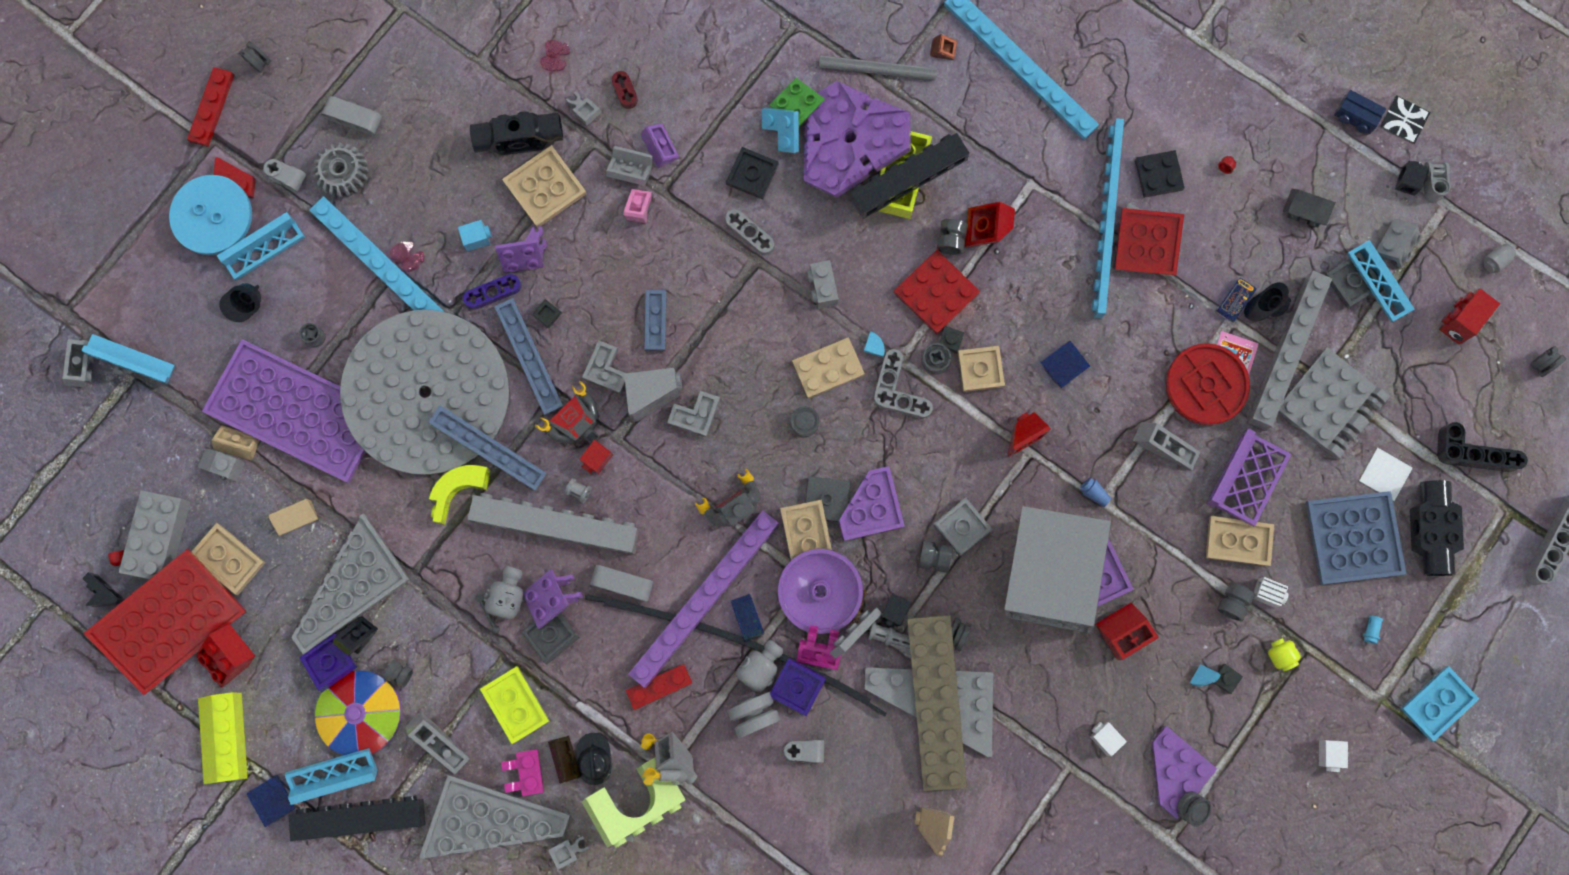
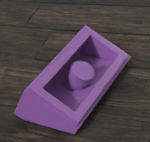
M662 123L645 127L641 137L650 155L653 156L652 159L657 168L679 158Z

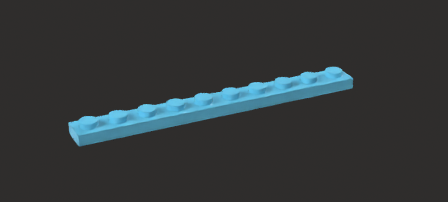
M946 0L944 2V6L1083 140L1098 128L1099 124L970 0Z
M1118 118L1115 119L1113 125L1109 126L1108 137H1111V143L1107 145L1106 156H1109V163H1106L1104 175H1107V182H1104L1102 193L1106 196L1105 202L1103 201L1101 205V214H1104V217L1099 225V233H1102V238L1098 241L1097 245L1100 259L1096 261L1095 265L1098 279L1094 281L1093 291H1096V299H1093L1091 310L1095 311L1094 318L1100 319L1105 316L1107 308L1124 119Z
M324 196L309 209L315 217L412 310L444 312Z

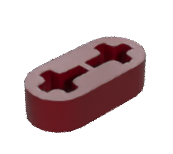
M624 71L614 73L612 84L620 104L626 109L634 108L637 105L638 99L628 74ZM619 78H622V80H624L625 87H621L620 83L618 82ZM628 92L629 97H632L631 102L625 100L624 93Z

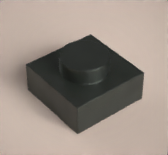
M545 299L532 315L549 329L562 313Z
M945 326L939 343L944 344L950 351L958 353L965 332Z
M1223 664L1218 671L1221 676L1214 684L1228 694H1232L1243 676L1228 665Z

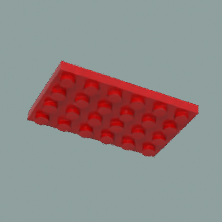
M187 548L83 634L145 695L198 652L209 634L228 624H232L246 612V609Z

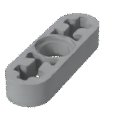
M733 209L726 214L727 226L758 253L769 255L773 252V239L741 211ZM738 216V221L743 225L741 230H738L740 225L737 222L731 223L730 217L735 218ZM753 228L756 233L753 237H747L744 234L745 229ZM759 235H762L760 236V240L763 243H766L767 241L769 242V248H761L762 245L757 240Z

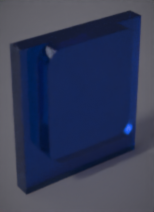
M1071 341L1064 344L1041 362L1045 371L1060 388L1090 367L1089 363Z
M275 775L246 794L264 827L271 825L296 809L294 804H290L289 794L278 775Z

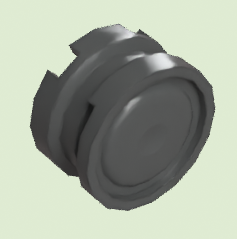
M249 41L246 44L247 47L244 50L241 49L239 54L255 70L261 73L264 70L263 67L269 65L271 60L256 45Z
M932 343L927 346L921 359L924 369L931 374L945 372L951 361L949 348H946L941 343Z
M1553 346L1538 356L1530 365L1533 368H1537L1539 370L1538 374L1544 377L1559 367L1567 358L1564 355H1560L1556 346Z
M807 406L795 409L790 418L791 429L797 436L803 438L812 436L819 426L817 412Z
M955 618L952 624V635L954 634L953 646L955 650L960 652L970 632L968 627H971L972 624H964L958 618Z
M1195 791L1185 793L1177 805L1179 812H1177L1178 817L1194 827L1204 824L1211 813L1210 801Z

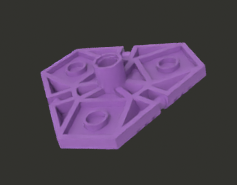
M838 81L818 92L825 100L805 120L804 137L807 142L804 144V182L837 198L869 178L868 173L875 169L878 172L910 152V113L877 98L871 99L868 94ZM869 159L870 162L863 166L862 163Z

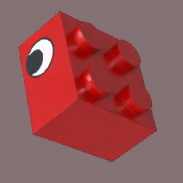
M1481 288L1473 293L1470 291L1464 298L1460 297L1453 305L1455 307L1452 313L1449 312L1442 319L1441 322L1444 324L1439 330L1459 345L1477 335L1500 303Z

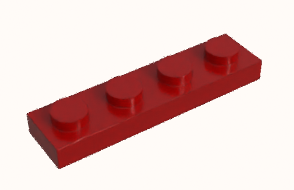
M213 67L187 137L189 142L209 147L234 78V74L231 71Z

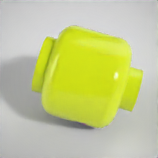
M1281 638L1271 643L1272 648L1268 650V655L1276 669H1282L1284 672L1299 665L1298 661L1301 659V655L1293 641H1284Z

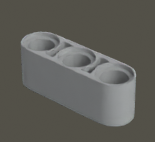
M333 96L328 97L321 112L324 118L373 136L382 119V116L373 110Z
M595 565L589 585L648 602L654 581L601 565Z

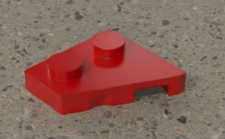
M215 157L213 175L229 178L245 191L248 198H254L256 179L226 161Z

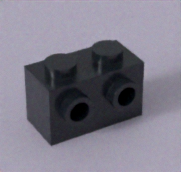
M1291 189L1283 212L1288 213L1287 218L1296 221L1302 218L1308 220L1307 225L1318 228L1319 225H1327L1336 202L1299 189Z

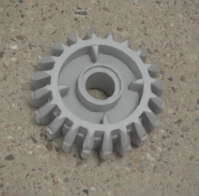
M340 142L337 148L334 144H331L330 150L324 148V154L318 153L320 160H314L317 166L313 167V171L316 173L313 176L317 181V185L325 193L329 192L331 196L337 194L339 197H343L344 192L347 196H350L351 190L358 193L356 187L358 185L363 187L364 184L361 181L367 180L365 174L369 173V169L366 167L368 163L364 159V155L356 147L352 148L350 144H346L344 147ZM344 167L341 173H337L339 168Z

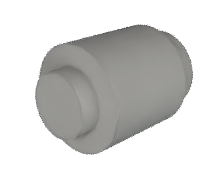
M1509 244L1499 245L1483 259L1485 269L1491 273H1499L1514 260L1516 256L1515 249Z

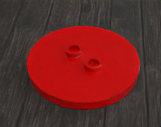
M1203 343L1185 349L1173 360L1166 375V392L1173 408L1182 417L1199 425L1212 426L1227 422L1243 409L1250 393V378L1242 360L1231 350L1217 344Z

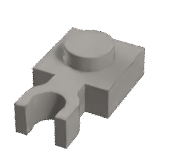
M575 91L573 94L576 100L570 101L567 98L566 102L570 107L574 108L572 110L574 115L585 125H588L601 114V110L587 97L582 101L580 95Z
M583 836L577 838L572 845H570L568 840H565L548 849L557 870L577 860L576 852H584L589 849L588 846L584 848L578 847L579 841L584 839Z

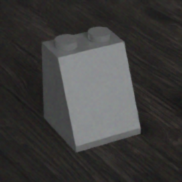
M675 368L624 374L628 413L632 422H638L680 396L679 390H683L680 373L676 374Z

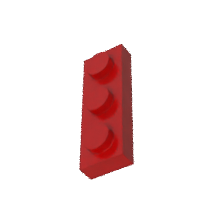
M682 664L656 676L646 689L639 684L626 690L633 709L637 710L693 683L685 664Z

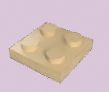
M999 346L958 350L963 392L1005 387Z

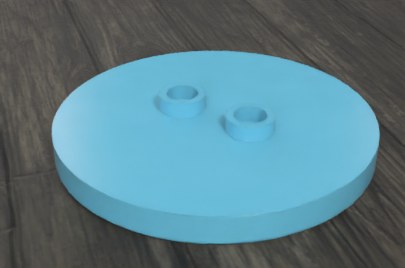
M219 175L200 176L187 182L176 193L169 211V222L176 239L189 250L202 255H218L244 239L252 221V206L245 191L234 181Z

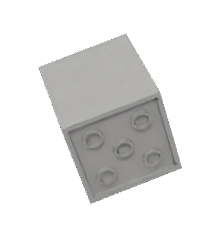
M1023 506L1005 604L1007 618L1092 634L1111 521Z

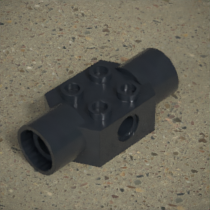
M519 112L517 115L511 116L503 114L497 118H492L489 122L470 124V137L475 153L492 151L503 156L539 151L549 142L563 141L564 139L559 112L541 115L529 112Z
M1433 480L1420 482V504L1410 509L1411 551L1423 557V575H1456L1455 553L1464 549L1462 506L1452 502L1450 481Z

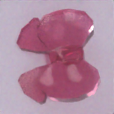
M548 40L545 43L546 56L540 59V64L545 70H557L559 72L567 64L559 59L558 55L570 54V48L566 43L562 44L557 40Z
M402 241L389 252L390 259L400 261L405 272L416 270L420 262L423 263L425 259L423 251L413 255L409 254L413 248V243L409 241Z

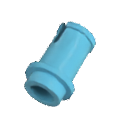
M1369 616L1366 633H1363L1365 642L1377 644V641H1380L1379 633L1383 622L1382 618Z

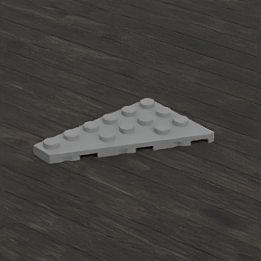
M365 514L359 516V521L353 531L350 532L347 542L342 546L332 569L324 578L323 585L319 587L309 610L303 616L300 626L296 628L291 637L303 655L410 581L404 569Z
M865 668V690L917 718L912 669ZM956 671L963 744L986 757H992L993 672Z
M448 775L419 858L426 859L563 837L571 815Z

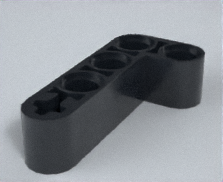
M1452 422L1439 430L1437 457L1444 464L1502 472H1514L1527 465V456L1522 451L1465 444L1466 431L1461 423ZM1449 429L1454 431V437L1450 435ZM1448 449L1453 452V458L1449 456ZM1469 452L1473 453L1474 460L1470 459ZM1490 454L1494 456L1495 463L1491 461Z

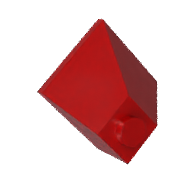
M1002 202L968 208L965 247L1000 242L1014 228L1015 208Z
M1026 412L1017 418L1018 422L1014 425L1007 454L1009 457L1042 439L1051 430L1049 425L1035 412L1030 415Z

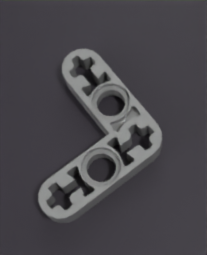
M889 350L884 357L874 395L875 404L880 408L924 419L929 417L933 410V405L929 400L895 391L903 362V355L899 350ZM897 355L896 359L899 361L895 362L893 369H885V366L890 367L891 360L888 357ZM887 373L892 374L894 382L886 384L882 379L883 375ZM882 393H885L886 398L892 399L893 395L896 396L894 406H890L892 401L885 400L884 403H881L880 398L877 397L881 396ZM900 398H905L909 401V406L902 409L898 406L897 401ZM913 401H917L915 406L921 407L922 404H926V408L929 411H925L922 414L919 408L914 407V412L910 411Z

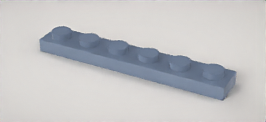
M511 298L494 306L544 415L547 416L564 407L515 300Z
M439 405L428 422L533 490L537 489L547 474L441 405Z

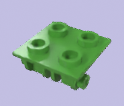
M795 78L769 106L774 109L798 111L800 126L825 99L798 78Z

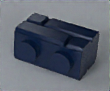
M1349 90L1343 97L1334 116L1338 117V120L1344 124L1350 123L1355 126L1361 133L1371 134L1378 126L1386 108Z

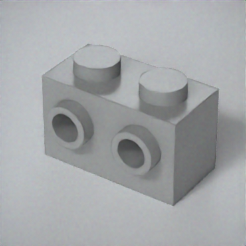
M830 260L810 264V271H807L809 283H813L814 290L811 291L813 303L817 302L818 309L837 306L839 298Z
M68 339L62 377L65 386L87 388V381L91 382L93 370L89 369L90 362H94V357L82 352L83 346H87L89 341Z

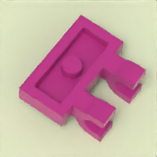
M810 625L807 641L800 640L796 661L838 670L841 655L835 659L830 654V651L835 647L833 643L838 639L839 631L831 629L828 645L815 643L818 627Z
M538 749L516 753L517 760L501 762L502 771L518 768L520 778L518 782L504 784L505 793L521 790L522 796L544 792Z

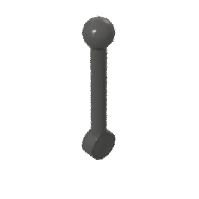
M477 594L475 599L481 604L492 626V632L494 634L499 633V626L495 624L492 616L485 611L484 596Z

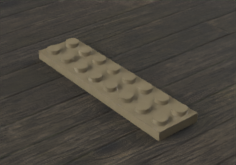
M951 615L907 618L924 791L967 788Z

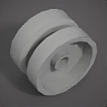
M770 692L758 697L748 698L738 703L739 705L727 710L731 721L745 719V722L736 725L734 728L738 739L781 720L777 710L773 709L766 713L763 712V709L773 704Z

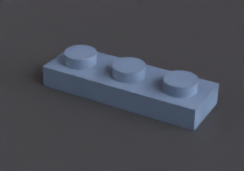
M646 290L645 351H666V290Z

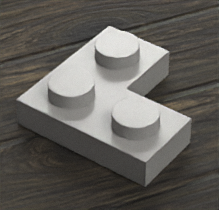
M598 340L582 378L621 394L625 386L624 374L626 373L611 367L618 348Z
M700 391L694 410L674 404L667 424L707 437L720 397Z

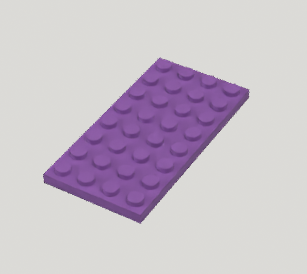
M243 339L240 341L202 410L203 413L347 483L351 481L366 453L357 443L346 424L341 406L340 386Z

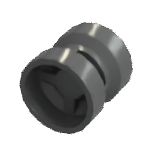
M306 323L300 328L299 336L309 346L319 347L324 343L325 333L317 325Z
M392 660L385 670L383 678L387 681H396L398 686L404 688L413 674V669L408 666L403 667L400 662Z

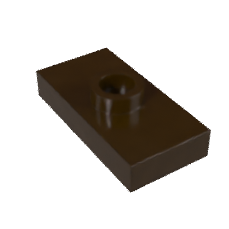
M566 736L549 741L548 744L559 783L580 778L570 737Z

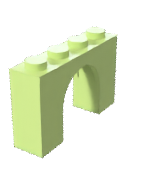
M656 757L637 768L642 780L645 779L642 775L648 767L654 768L659 772L656 769ZM655 779L652 785H646L650 794V804L646 813L637 818L627 817L620 813L605 787L581 802L606 847L614 845L617 848L627 842L626 836L632 833L635 837L645 831L644 825L651 822L653 826L664 819L662 814L669 811L672 814L682 808L680 803L685 801V798L678 786L674 785L671 781H659V779Z

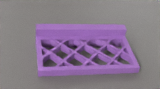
M1248 428L1242 433L1206 504L1213 508L1217 507L1254 527L1291 454L1256 436V432ZM1254 442L1262 445L1264 453L1254 454L1252 449ZM1277 453L1283 456L1281 464L1273 465L1270 454ZM1266 456L1269 467L1260 469L1256 458ZM1252 460L1256 471L1246 473L1243 467L1244 462ZM1271 470L1273 475L1272 482L1264 483L1261 472ZM1257 473L1261 485L1250 487L1247 476ZM1243 477L1246 489L1236 491L1234 481ZM1262 487L1264 498L1255 501L1252 490ZM1248 491L1251 503L1241 505L1238 494ZM1234 495L1237 507L1230 508L1223 504L1226 497ZM1253 505L1255 515L1253 519L1245 516L1243 508Z

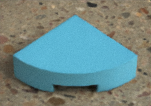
M870 331L864 352L883 358L885 352L884 344L877 334Z
M1200 664L1190 683L1197 687H1203L1216 682L1221 675Z

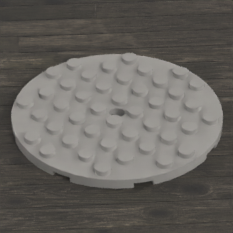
M415 310L404 312L382 321L359 340L348 357L343 370L340 398L342 412L351 434L371 457L401 472L432 475L445 473L463 466L479 456L428 423L439 405L492 439H495L503 425L509 405V381L504 362L498 350L480 329L450 313L434 310ZM423 387L431 389V394L427 398L420 396V389Z

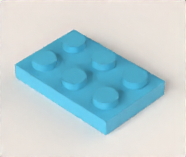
M1445 666L1400 709L1430 742H1434L1472 707L1479 698L1450 666Z

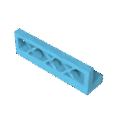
M286 212L218 254L217 257L227 267L234 280L237 281L304 239L305 236L295 220ZM294 227L298 235L292 239L285 238L286 231ZM273 239L279 240L276 249H268L270 241ZM254 251H262L260 259L257 261L250 260ZM238 261L245 262L243 269L236 273L232 265Z
M1370 240L1347 253L1391 323L1415 310ZM1360 252L1367 262L1358 261L1355 253ZM1368 268H1372L1378 280L1369 278L1367 274ZM1380 285H1384L1382 288L1388 297L1381 296L1379 293ZM1391 302L1399 312L1395 316L1390 310Z
M94 334L91 335L87 346L84 345L82 348V352L86 355L164 384H168L175 365Z
M367 748L286 772L285 778L290 788L288 796L290 804L293 805L375 781L378 770L370 749ZM366 756L369 765L360 766L355 764L357 758ZM340 763L349 766L345 772L334 770V767ZM319 769L328 772L326 777L321 779L313 776V773ZM300 775L307 778V780L303 784L295 785L292 777Z

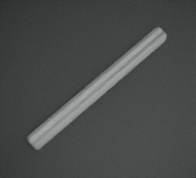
M820 56L819 67L928 80H936L937 69L930 67L831 56Z

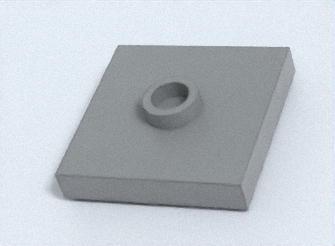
M964 498L933 524L946 541L953 546V549L959 556H962L993 530L967 498Z

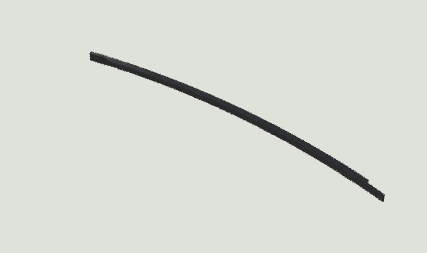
M585 595V600L601 603L604 601V606L641 613L672 621L676 616L675 614L640 605ZM701 622L695 627V629L725 638L761 653L764 650V645ZM782 654L781 657L776 659L786 663L788 658L791 657ZM800 663L827 677L825 683L860 701L884 717L887 713L870 703L871 699L840 681L804 663Z

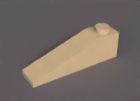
M920 807V812L916 811L914 824L918 825L917 829L934 853L942 857L946 846L951 841L954 816L947 811Z

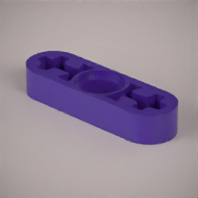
M508 274L466 291L463 301L468 308L476 310L518 293L521 289V282L516 275ZM510 280L516 282L514 284V288L512 289L509 286H507L509 285L508 281ZM499 284H502L505 292L502 293V289L500 288ZM490 287H496L498 293L494 297H489L487 290ZM481 291H482L484 297L486 298V300H483V298L480 297V296H482V295L480 294ZM472 295L477 298L475 304L470 301V296Z

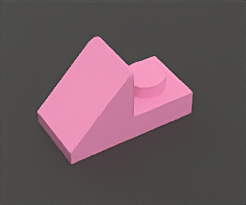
M631 190L623 212L626 220L647 223V210L652 192Z

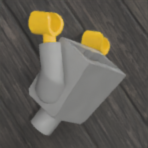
M673 732L658 739H655L650 733L643 736L641 748L650 750L652 745H655L656 769L659 771L657 772L654 768L648 767L642 777H645L643 780L645 785H652L655 779L671 781L674 785H680L683 782L687 784L695 782L697 774L693 768V757Z

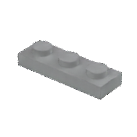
M876 607L870 612L868 610L864 611L858 617L860 621L857 624L854 622L846 629L848 634L845 637L841 635L833 643L835 647L830 651V654L835 659L845 653L882 614Z

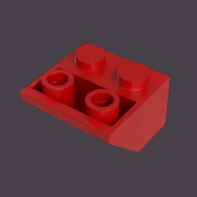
M1132 602L1095 624L1117 661L1124 660L1159 638L1148 619Z
M228 624L208 635L196 657L199 663L211 674L213 681L223 688L249 667L255 655L233 627Z

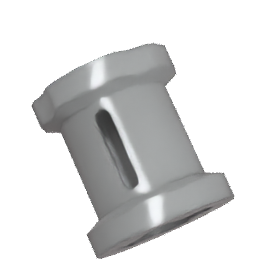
M572 478L564 494L572 495L580 499L581 503H585L592 487H586Z

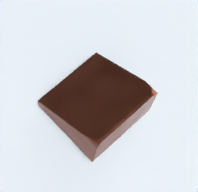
M942 34L934 37L930 56L954 60L957 41Z

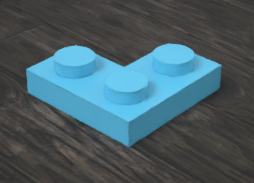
M763 108L762 129L778 131V151L799 152L798 111Z

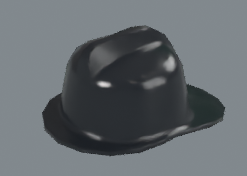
M1280 282L1268 286L1247 303L1244 310L1245 317L1249 321L1257 322L1269 316L1279 317L1288 310L1291 302L1288 287Z
M242 283L232 287L220 299L219 307L222 314L234 322H244L260 308L261 294L258 290L260 286Z
M599 733L584 735L579 740L576 749L578 769L584 782L590 785H598L605 782L611 774L610 745L605 736Z

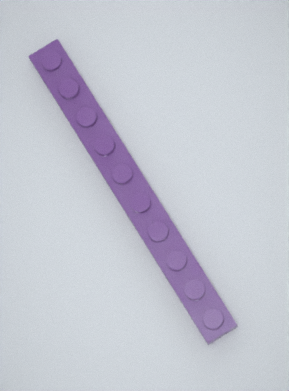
M762 510L628 675L646 689L780 525L779 522Z

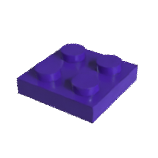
M333 633L299 657L317 690L321 693L357 668L351 655L348 656L332 643L338 635L336 633Z
M788 658L770 695L776 701L807 716L827 677Z

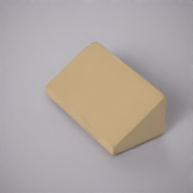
M221 425L212 439V445L214 450L252 460L260 440L242 431Z
M304 499L268 515L279 536L318 520L312 501L309 499Z

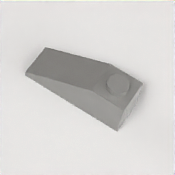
M1141 422L1133 439L1134 442L1146 450L1188 470H1193L1200 451L1157 423Z
M421 711L405 726L408 736L453 774H456L470 759L462 749Z

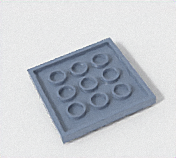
M1391 491L1305 502L1320 585L1407 574Z

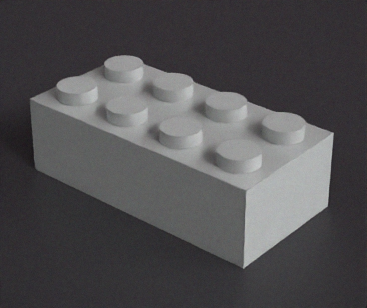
M140 491L118 573L150 579L174 560L177 556L191 502L181 498Z

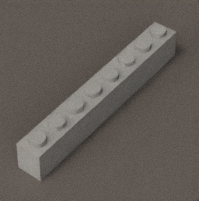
M1312 271L1305 277L1246 423L1264 431L1273 427L1332 278L1316 271Z
M480 493V496L473 495L467 519L473 523L633 555L635 553L639 529L635 527L634 523L623 521L621 525L614 523L615 520L602 517L601 521L594 519V516L582 513V516H576L570 510L562 509L561 512H556L550 506L541 505V508L533 507V503L525 501L516 504L512 503V499L505 497L496 500L492 499V495Z

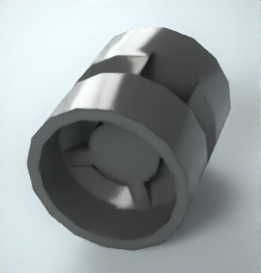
M957 219L942 220L940 234L942 236L938 239V251L952 255L962 254L965 244L962 238L966 236L967 223Z
M923 540L918 567L925 569L934 567L936 571L948 573L953 546L941 544L938 547L934 542Z
M1230 582L1225 591L1227 598H1223L1220 601L1217 610L1231 619L1242 622L1247 614L1245 606L1252 604L1255 593L1242 585Z

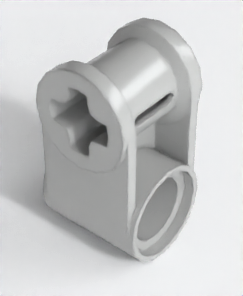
M270 159L264 164V172L271 181L292 192H298L306 177V173L276 159Z
M1425 162L1424 166L1429 168L1424 181V195L1428 201L1438 202L1450 191V166L1448 162H1443L1442 164Z
M824 740L789 742L784 747V756L790 761L824 762ZM792 745H795V749H799V753L795 754L794 758L791 753L787 752Z

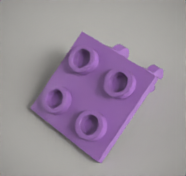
M538 226V232H535V228L532 227L525 241L495 245L504 273L544 267L542 258L544 249L547 247V241L543 238V243L539 244L540 237L543 235L541 226Z
M549 570L523 592V597L538 629L545 626L568 607L570 603L578 602V598H583L581 592L565 595L561 592L559 586L571 584L570 580H575L573 575L556 577L554 571Z

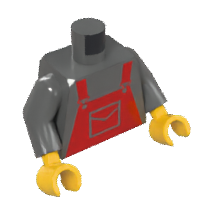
M579 381L582 385L580 390H576L572 385V390L576 395L550 421L540 417L544 421V426L540 427L535 424L537 429L545 431L556 442L566 444L575 442L579 444L585 439L591 445L594 440L598 441L600 439V436L593 430L598 425L596 421L598 418L596 402L589 392L585 391L586 387L582 381Z
M745 469L746 474L744 476H741L739 473L737 475L745 487L712 509L706 498H702L704 503L701 505L695 503L699 513L704 514L714 526L731 527L756 510V503L761 499V494L753 481L754 477L748 469Z

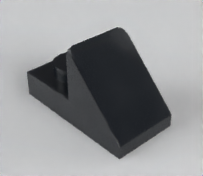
M88 572L82 578L87 583L86 587L95 593L86 606H113L120 604L124 600L98 574Z
M361 616L337 635L332 643L348 656L353 652L359 654L377 632L378 628Z

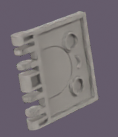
M1327 347L1286 395L1278 413L1329 455L1339 460L1345 453L1344 450L1349 448L1348 443L1337 436L1339 432L1348 439L1355 441L1357 438L1355 433L1360 434L1368 425V419L1372 420L1374 417V413L1362 404L1366 402L1374 409L1380 410L1382 404H1385L1390 396Z

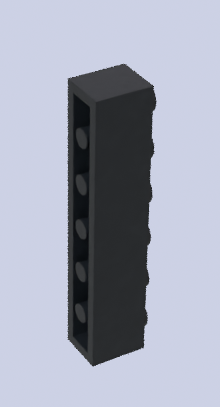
M957 133L952 136L948 134L938 144L934 146L930 144L925 147L922 153L910 155L899 166L898 164L891 166L883 175L877 174L873 176L869 183L865 185L859 184L854 187L850 194V200L861 218L865 219L967 161L970 152Z
M417 795L403 797L404 801L395 802V798L382 799V804H374V800L360 802L361 806L352 807V803L339 804V809H331V805L317 807L318 811L309 812V808L296 809L295 814L289 815L290 841L424 826V799L417 800Z

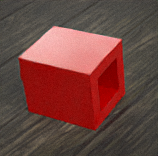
M594 440L579 459L583 463L581 467L590 474L593 471L599 474L613 454Z

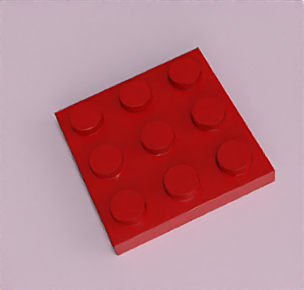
M1121 208L1114 269L1176 276L1184 214Z
M936 250L893 293L937 335L980 294V291Z

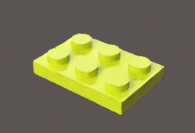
M518 666L480 689L511 744H515L550 722Z

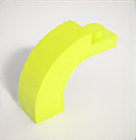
M465 465L444 474L433 487L429 500L437 502L431 511L433 522L442 525L446 524L450 502L459 491L466 488L487 490L491 470L484 466Z

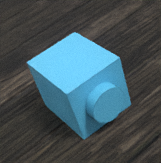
M482 220L458 227L463 246L467 251L491 244L489 237H492L488 225L485 226Z

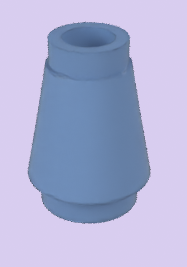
M1091 477L1079 489L1083 496L1102 507H1105L1111 500V497L1100 483Z

